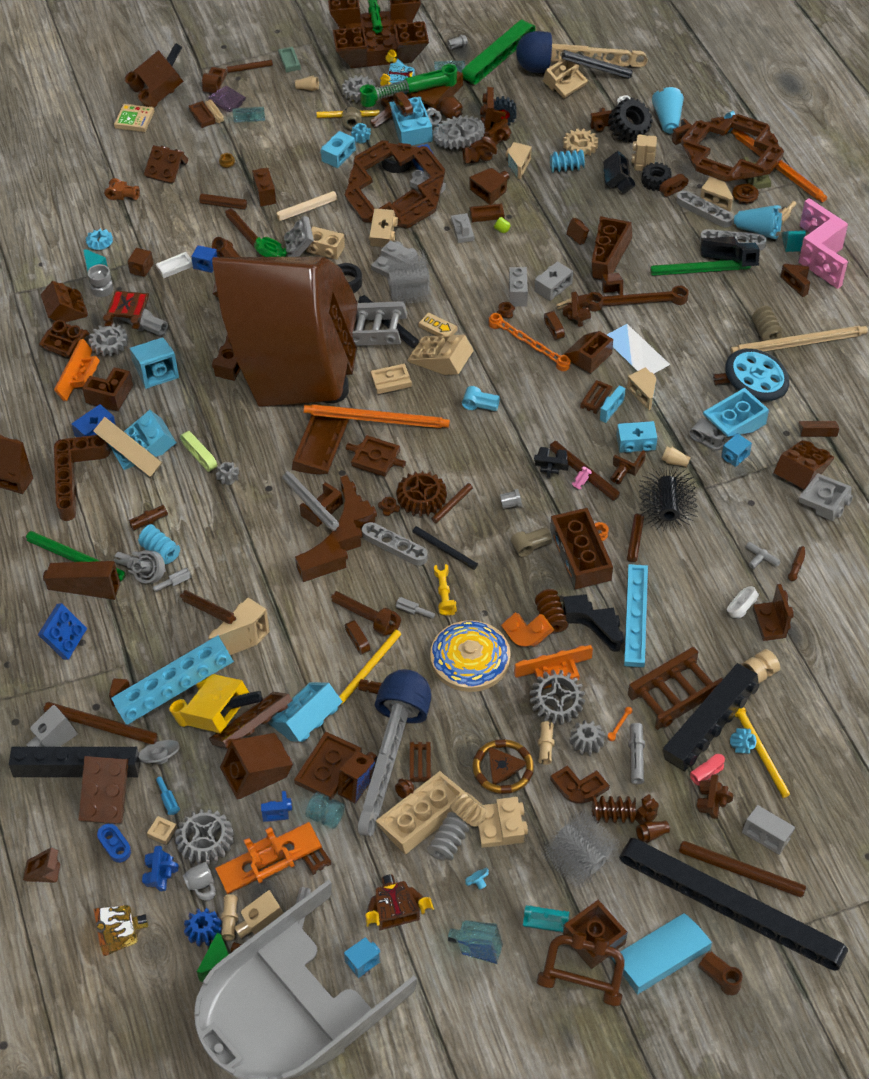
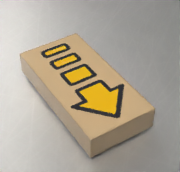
M429 312L419 322V328L436 336L454 335L457 331L456 325Z

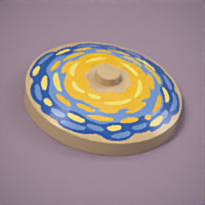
M460 621L447 626L435 637L430 651L431 666L440 681L453 689L465 692L482 691L497 684L507 673L510 665V647L504 635L495 627L480 621Z

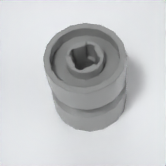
M102 264L92 266L88 270L92 294L97 297L110 295L113 292V283L109 268Z

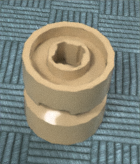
M764 649L756 654L755 657H751L741 664L758 674L759 683L780 671V663L777 657L768 649Z

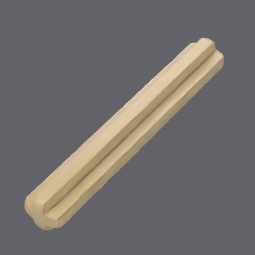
M335 191L280 210L276 213L279 221H283L337 200V194Z

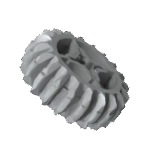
M552 670L550 675L544 672L543 678L537 677L538 683H533L532 687L534 690L530 691V695L533 696L530 699V703L535 704L532 710H539L537 716L541 717L544 715V721H548L549 718L552 719L551 722L554 725L556 720L559 721L560 725H563L564 719L570 723L572 717L577 718V712L582 711L583 707L581 705L585 703V700L581 698L585 695V692L579 691L582 688V684H575L578 680L577 677L571 680V673H567L564 676L563 670H560L558 675H556L555 670ZM552 684L551 692L541 696L542 689ZM560 684L564 685L569 690L562 689ZM555 693L561 696L560 701L556 700V698L554 699ZM573 699L572 707L563 711V703ZM545 704L552 705L555 711L548 708Z
M210 808L206 813L202 809H200L199 814L192 811V817L185 816V822H179L175 842L183 858H189L191 864L197 860V864L206 861L209 866L210 860H214L217 863L218 856L225 858V851L230 852V845L234 841V832L231 828V822L227 821L225 815L220 816L218 810L213 814ZM221 831V837L216 842L215 837L217 836V833ZM194 832L195 835L192 837V841L188 843L190 834Z

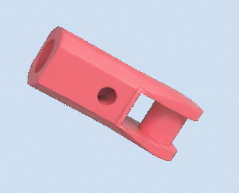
M715 754L690 772V778L694 784L699 786L700 781L708 780L712 774L722 771L724 769L725 757L721 754Z

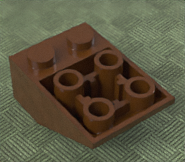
M0 435V488L24 494L33 480L24 444L17 439L13 440Z
M802 440L781 454L773 473L805 490L816 474L822 475L835 457L830 455L827 450L819 449L813 443Z

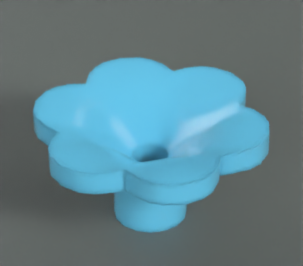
M488 868L474 872L466 878L465 884L468 886L476 883L479 889L486 887L483 878L489 874Z

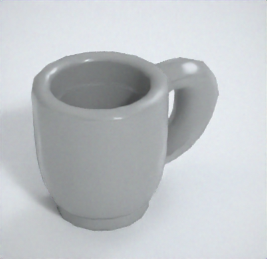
M207 862L198 864L183 874L189 891H195L201 900L208 901L214 898L216 890L213 884L215 882ZM210 886V890L206 893H201L198 891L200 889Z

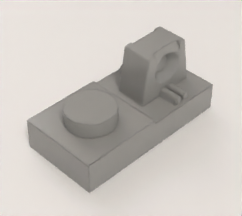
M467 213L451 216L452 226L458 243L474 241V233Z

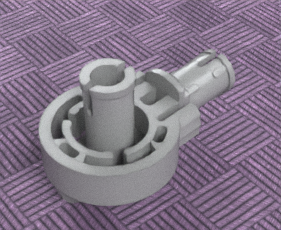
M133 551L132 555L135 556L117 552L114 556L121 558L120 560L114 558L115 563L131 568L132 570H128V572L134 574L135 578L141 583H156L166 572L163 557L156 551Z

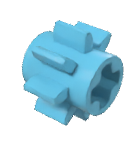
M358 123L355 127H352L351 136L355 137V142L365 143L370 139L371 129L367 128L366 124Z
M737 728L736 733H733L730 737V744L733 748H736V753L750 754V749H754L756 746V737L754 734H751V729Z

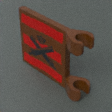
M115 291L107 313L103 316L104 325L112 326L114 317L131 318V323H133L132 329H139L149 293Z

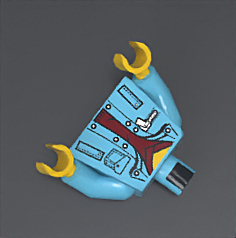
M392 49L386 55V60L393 63L390 64L388 75L383 74L381 76V86L398 83V81H403L404 78L415 76V69L404 65L399 59H396L397 54Z

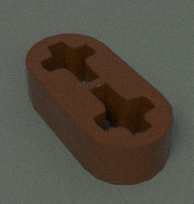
M402 91L394 93V102L404 117L413 115L412 104Z
M678 174L664 181L660 185L659 191L665 197L671 196L683 190L689 180L683 174Z
M554 311L545 313L544 321L554 340L564 338L565 331Z
M353 620L346 623L344 626L347 635L359 654L362 655L370 651L369 642L356 621Z

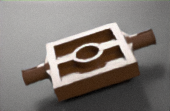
M368 435L358 446L349 442L346 445V450L355 452V456L351 461V466L386 477L392 466L404 468L406 465V461L396 458L400 452L399 445Z

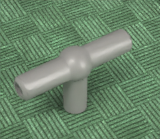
M751 542L746 544V548L756 554L749 563L750 568L755 569L763 559L774 566H779L780 560L769 554L766 549H761Z

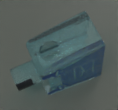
M465 920L462 923L461 930L451 928L448 934V941L458 943L463 955L494 964L498 963L503 942L497 924Z

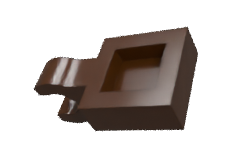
M650 794L642 798V806L636 811L635 820L639 825L641 822H651L657 816L659 804L654 798L651 799Z

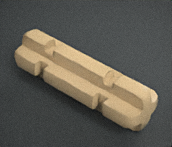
M212 100L205 101L216 122H223L224 116L220 113Z

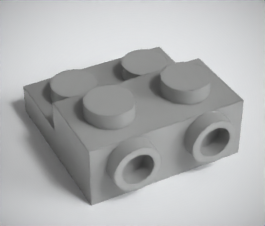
M390 240L381 249V256L371 265V270L387 277L386 271L388 268L386 266L388 264L386 262L388 259L386 256L390 257V255L394 256V254L397 255L398 253L401 255V253L404 254L406 252L407 255H404V257L401 256L399 258L397 256V260L400 261V259L404 260V258L406 260L407 258L411 259V257L418 258V253H415L416 250L414 248L408 249L403 247L399 241L393 242Z
M817 473L800 495L799 502L815 508L817 515L833 521L836 517L840 518L843 514L844 506H849L852 502V487Z

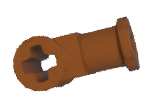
M112 178L104 194L110 200H123L124 197L137 200L140 188L139 186H127V182Z

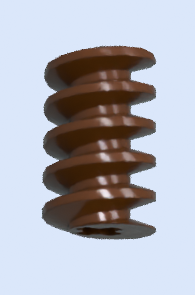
M547 589L541 591L536 596L535 604L539 614L544 615L553 627L554 631L551 634L560 633L566 630L569 624L566 621L560 597L557 595L558 592L554 589Z
M592 796V817H595V820L598 821L597 823L600 822L601 817L604 818L605 823H608L610 817H612L614 823H617L618 817H620L623 824H625L627 817H629L631 824H633L636 817V798L631 802L630 797L627 796L623 802L621 796H618L616 802H614L613 797L609 796L606 802L604 796H601L599 802H597L596 797Z

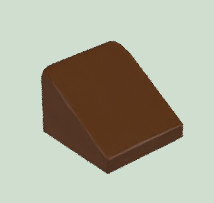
M113 678L109 693L113 707L115 705L111 698L130 687L127 679Z

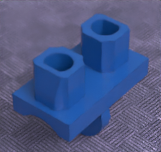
M155 846L153 853L145 855V865L148 868H152V870L143 874L142 883L147 887H156L159 891H166L167 878H171V874L178 871L179 865L173 862V856L164 852L161 846Z

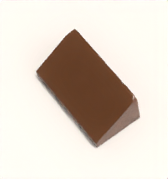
M799 421L801 437L838 436L839 426L836 421Z

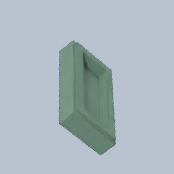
M293 47L278 50L286 72L301 70V65Z

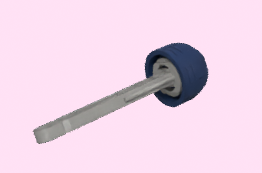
M402 669L390 673L378 690L375 708L381 714L388 717L389 721L359 819L358 832L360 835L372 836L377 825L376 820L381 811L405 724L421 723L427 718L431 702V689L426 679L413 670Z

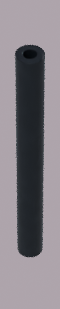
M418 526L414 527L412 531L414 534L473 570L477 568V562Z

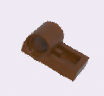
M211 67L209 73L203 74L202 90L204 92L218 93L227 75V70Z

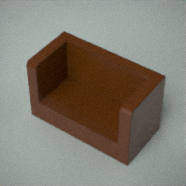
M325 482L322 484L323 494L317 500L332 515L343 504L342 493ZM300 504V514L303 518L316 527L323 523L306 504Z

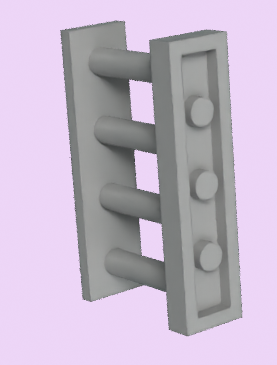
M404 301L357 303L355 319L357 325L355 331L352 332L356 346L401 344L396 327L398 319H407L408 313ZM391 319L388 330H379L381 320ZM365 320H374L372 330H363Z

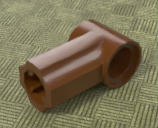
M216 237L212 241V248L217 249L221 257H241L233 248L232 242L222 237Z
M712 951L707 953L699 963L698 968L716 981L725 994L736 995L739 993L743 978L742 972L736 967H730ZM727 979H733L736 983H730Z

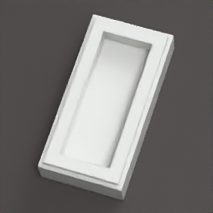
M187 252L156 264V268L163 278L193 267L192 259Z

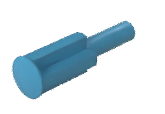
M157 777L156 781L162 792L161 799L168 814L174 815L178 813L180 808L171 790H167L162 777Z

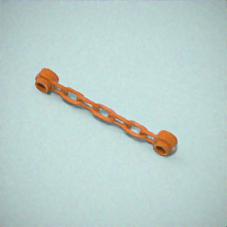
M493 313L489 317V326L491 328H502L517 339L530 345L533 349L542 352L556 362V368L559 371L570 369L571 361L568 356H560L540 342L534 341L527 334L504 321L499 313ZM536 344H538L539 346H541V348L538 349L537 347H535Z

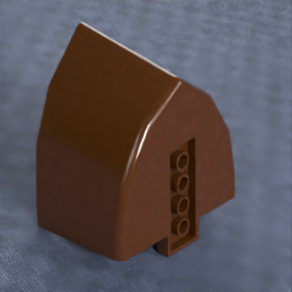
M213 257L212 264L221 315L235 358L258 406L339 399L342 395L345 375L353 374L357 346L352 332L354 330L358 305L341 268L326 257Z

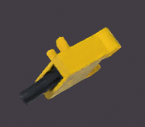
M212 674L195 684L199 691L189 704L185 700L179 699L170 705L169 710L181 727L192 726L221 733L241 706L262 702L263 697L261 691L249 693L242 680Z

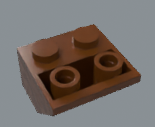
M51 281L41 293L47 316L52 320H63L66 323L88 316L81 292L77 289L67 287L63 283Z
M601 331L585 334L563 355L568 356L572 363L591 374L612 354L614 339Z

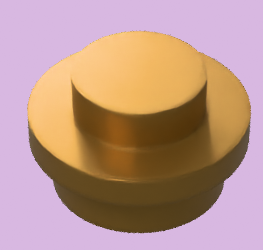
M223 153L219 158V164L222 167L229 168L235 164V158L230 153Z

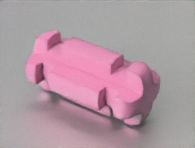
M584 466L582 467L583 470L579 471L575 477V482H572V485L577 489L582 488L581 485L585 484L589 478L588 475L592 473L591 470Z

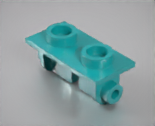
M526 905L523 926L563 932L564 924L568 922L570 912Z

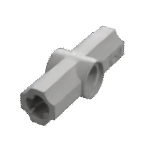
M144 309L140 327L136 330L141 332L145 329L163 336L167 331L168 322L154 317L149 310ZM117 317L131 325L133 324L131 323V318Z

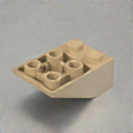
M465 334L425 336L420 339L419 344L412 351L407 361L443 375H453L460 373L474 350Z
M250 598L240 603L233 612L236 621H233L232 624L223 621L208 637L210 640L218 635L230 655L257 645L270 632L266 608Z

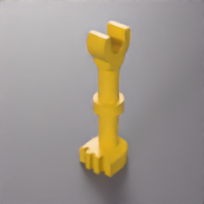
M445 564V569L442 571L437 569V565L434 566V575L439 579L438 593L441 595L438 609L441 615H455V612H457L456 601L449 600L448 595L450 588L446 580V576L449 573L447 564Z

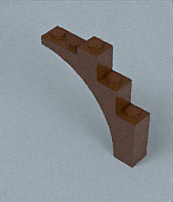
M347 475L340 477L341 491L345 503L339 520V527L311 550L295 556L296 568L303 582L346 568V560L348 559L346 551L361 546L360 538H363L361 530L364 524L368 522L375 523V517H377L375 507H371L368 500L362 501L361 496L356 494L354 482H350Z

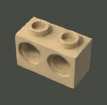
M312 227L314 241L307 247L306 252L338 260L345 247L344 234Z

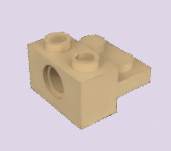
M563 59L546 69L543 82L552 91L556 90L563 99L585 86L588 80L578 70L579 65L577 63Z

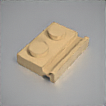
M405 364L371 371V378L377 394L412 387V381Z

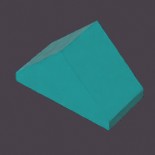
M806 230L782 232L785 252L801 251Z
M87 249L83 250L87 271L97 264L107 266L106 257Z

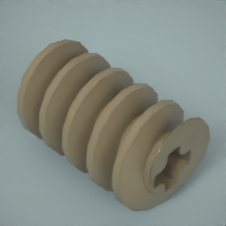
M764 305L756 309L752 315V320L762 340L782 338V328L772 308L769 305Z

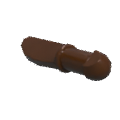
M804 546L799 547L791 572L788 574L790 581H795L798 578L797 575L805 558Z

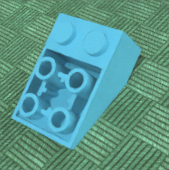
M420 97L408 99L413 107V115L407 117L402 115L395 102H389L400 143L416 145L433 141L432 124Z
M151 410L124 431L155 457L164 454L177 443L163 419ZM110 445L124 470L135 466V464Z

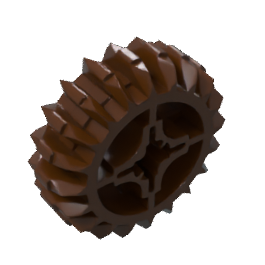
M422 470L421 473L415 471L414 475L408 473L407 478L402 477L401 482L398 483L396 496L398 504H400L401 509H405L406 514L409 512L413 516L419 514L421 518L422 514L429 516L430 512L435 514L437 510L442 508V505H445L447 491L442 478L438 479L437 474L432 476L431 472L425 474Z

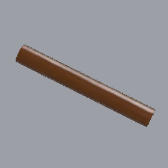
M271 59L228 66L226 69L227 73L273 66Z
M467 483L431 518L432 521L438 523L473 489L472 485Z

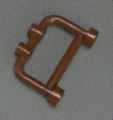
M575 931L573 936L560 935L555 937L549 945L544 971L538 973L536 983L542 987L553 988L557 978L605 991L603 1002L612 1006H620L623 995L619 993L625 967L622 953L608 946L609 941L607 939L597 937L595 942L586 940L587 935L582 932ZM562 944H567L575 949H585L593 951L597 955L613 957L616 965L612 982L607 983L554 968L558 947Z

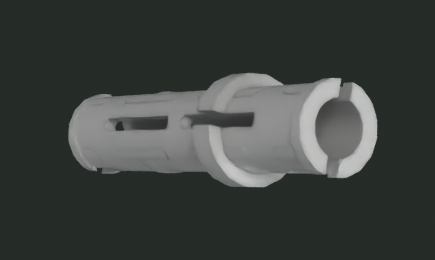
M632 723L630 725L631 740L629 741V748L631 749V782L638 785L644 783L643 748H645V741L643 740L642 724Z

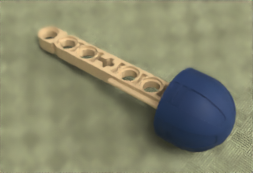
M533 31L525 34L518 42L516 48L519 64L525 70L533 73H545L546 69L550 68L551 62L558 63L561 61L560 53L563 50L574 53L581 51L584 53V56L591 58L594 56V53H597L595 59L618 66L631 65V67H643L647 63L646 54L642 51L632 50L630 52L619 49L552 44L551 32ZM608 54L614 55L612 60H606ZM623 55L629 56L627 61H621ZM638 56L644 57L642 62H636Z

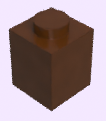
M135 248L127 261L129 272L146 277L154 264L152 252L140 248Z

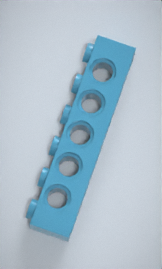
M217 635L111 699L124 722L129 724L234 661Z

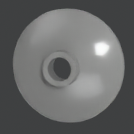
M175 740L159 741L142 749L138 757L144 763L163 764L168 761V758L178 752L180 746Z

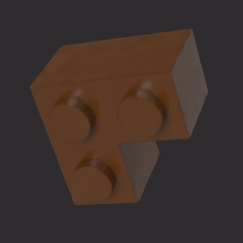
M114 367L106 380L89 376L82 388L85 403L96 406L101 404L104 408L119 411L133 387L131 372Z

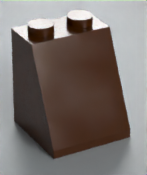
M276 733L232 740L220 765V769L238 800L287 778L293 763Z

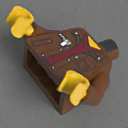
M385 875L381 878L383 886L375 889L376 895L371 897L365 915L366 926L369 927L370 923H376L380 931L419 921L420 910L421 914H425V909L427 908L434 910L431 898L424 897L413 887H408L405 881L395 883L393 875Z

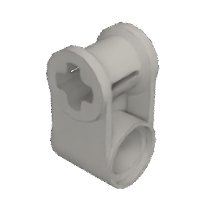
M705 418L699 419L689 431V435L694 441L700 442L715 451L723 448V439L726 435Z

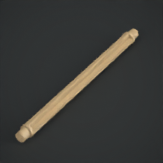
M853 326L737 345V347H731L730 350L732 354L737 350L745 348L761 351L789 348L861 336V334L868 333L867 326Z

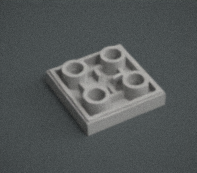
M306 216L296 221L294 227L286 232L284 236L288 257H299L314 241L310 221Z

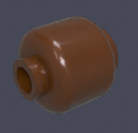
M448 96L441 101L440 112L446 118L453 119V116L456 118L460 115L462 116L463 105L455 97Z

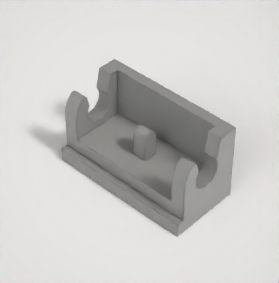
M757 805L747 818L742 833L780 855L789 842L795 827Z

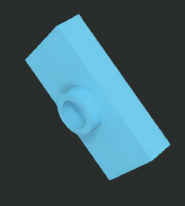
M619 385L613 394L605 399L600 411L601 421L606 423L622 404L625 397L624 387Z

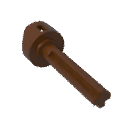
M335 591L331 596L332 602L374 622V631L383 636L392 634L400 626V616L388 608H383L378 612L338 591Z

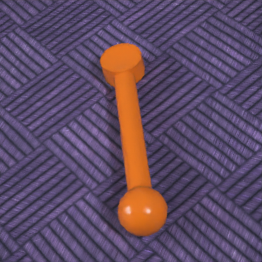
M631 707L625 708V713L613 732L608 734L607 738L609 741L616 739V733L627 716L633 712Z

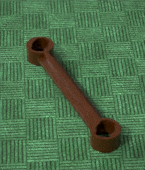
M675 286L672 288V291L616 296H602L598 292H591L588 294L590 305L586 307L592 312H597L603 306L661 301H672L676 305H684L688 301L689 291L684 286Z

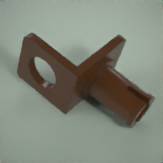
M642 450L635 463L614 455L613 465L617 469L610 477V480L613 483L621 484L627 473L636 476L645 462V451Z

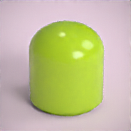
M499 217L493 227L501 233H507L510 229V223L504 218Z

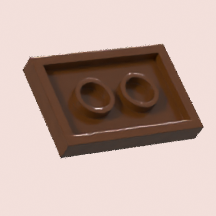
M325 731L295 777L294 783L331 801L338 791L339 769L356 752L362 753V748Z
M85 756L79 821L122 824L128 759Z

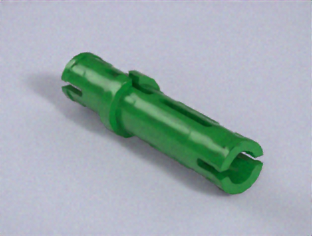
M368 0V12L371 14L373 31L380 33L383 29L380 18V6L377 0Z

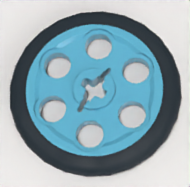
M745 348L735 351L727 358L725 364L726 375L738 391L745 388L759 401L777 400L788 391L789 376L787 370L772 355L761 350ZM747 359L752 360L754 363L748 362ZM737 367L743 368L744 371H740ZM771 378L776 379L778 382L772 381ZM744 380L749 381L751 385L746 384ZM761 386H765L768 390L762 389Z

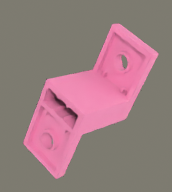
M809 198L804 202L800 227L810 234L803 239L799 263L803 266H808L810 271L838 289L843 284L848 261L838 255L837 252L843 248L848 223Z

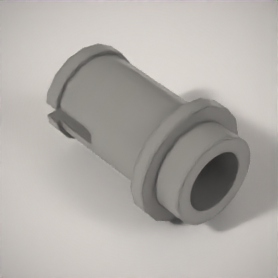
M460 35L457 38L448 40L447 43L449 49L452 50L460 46L465 47L468 44V40L465 35Z

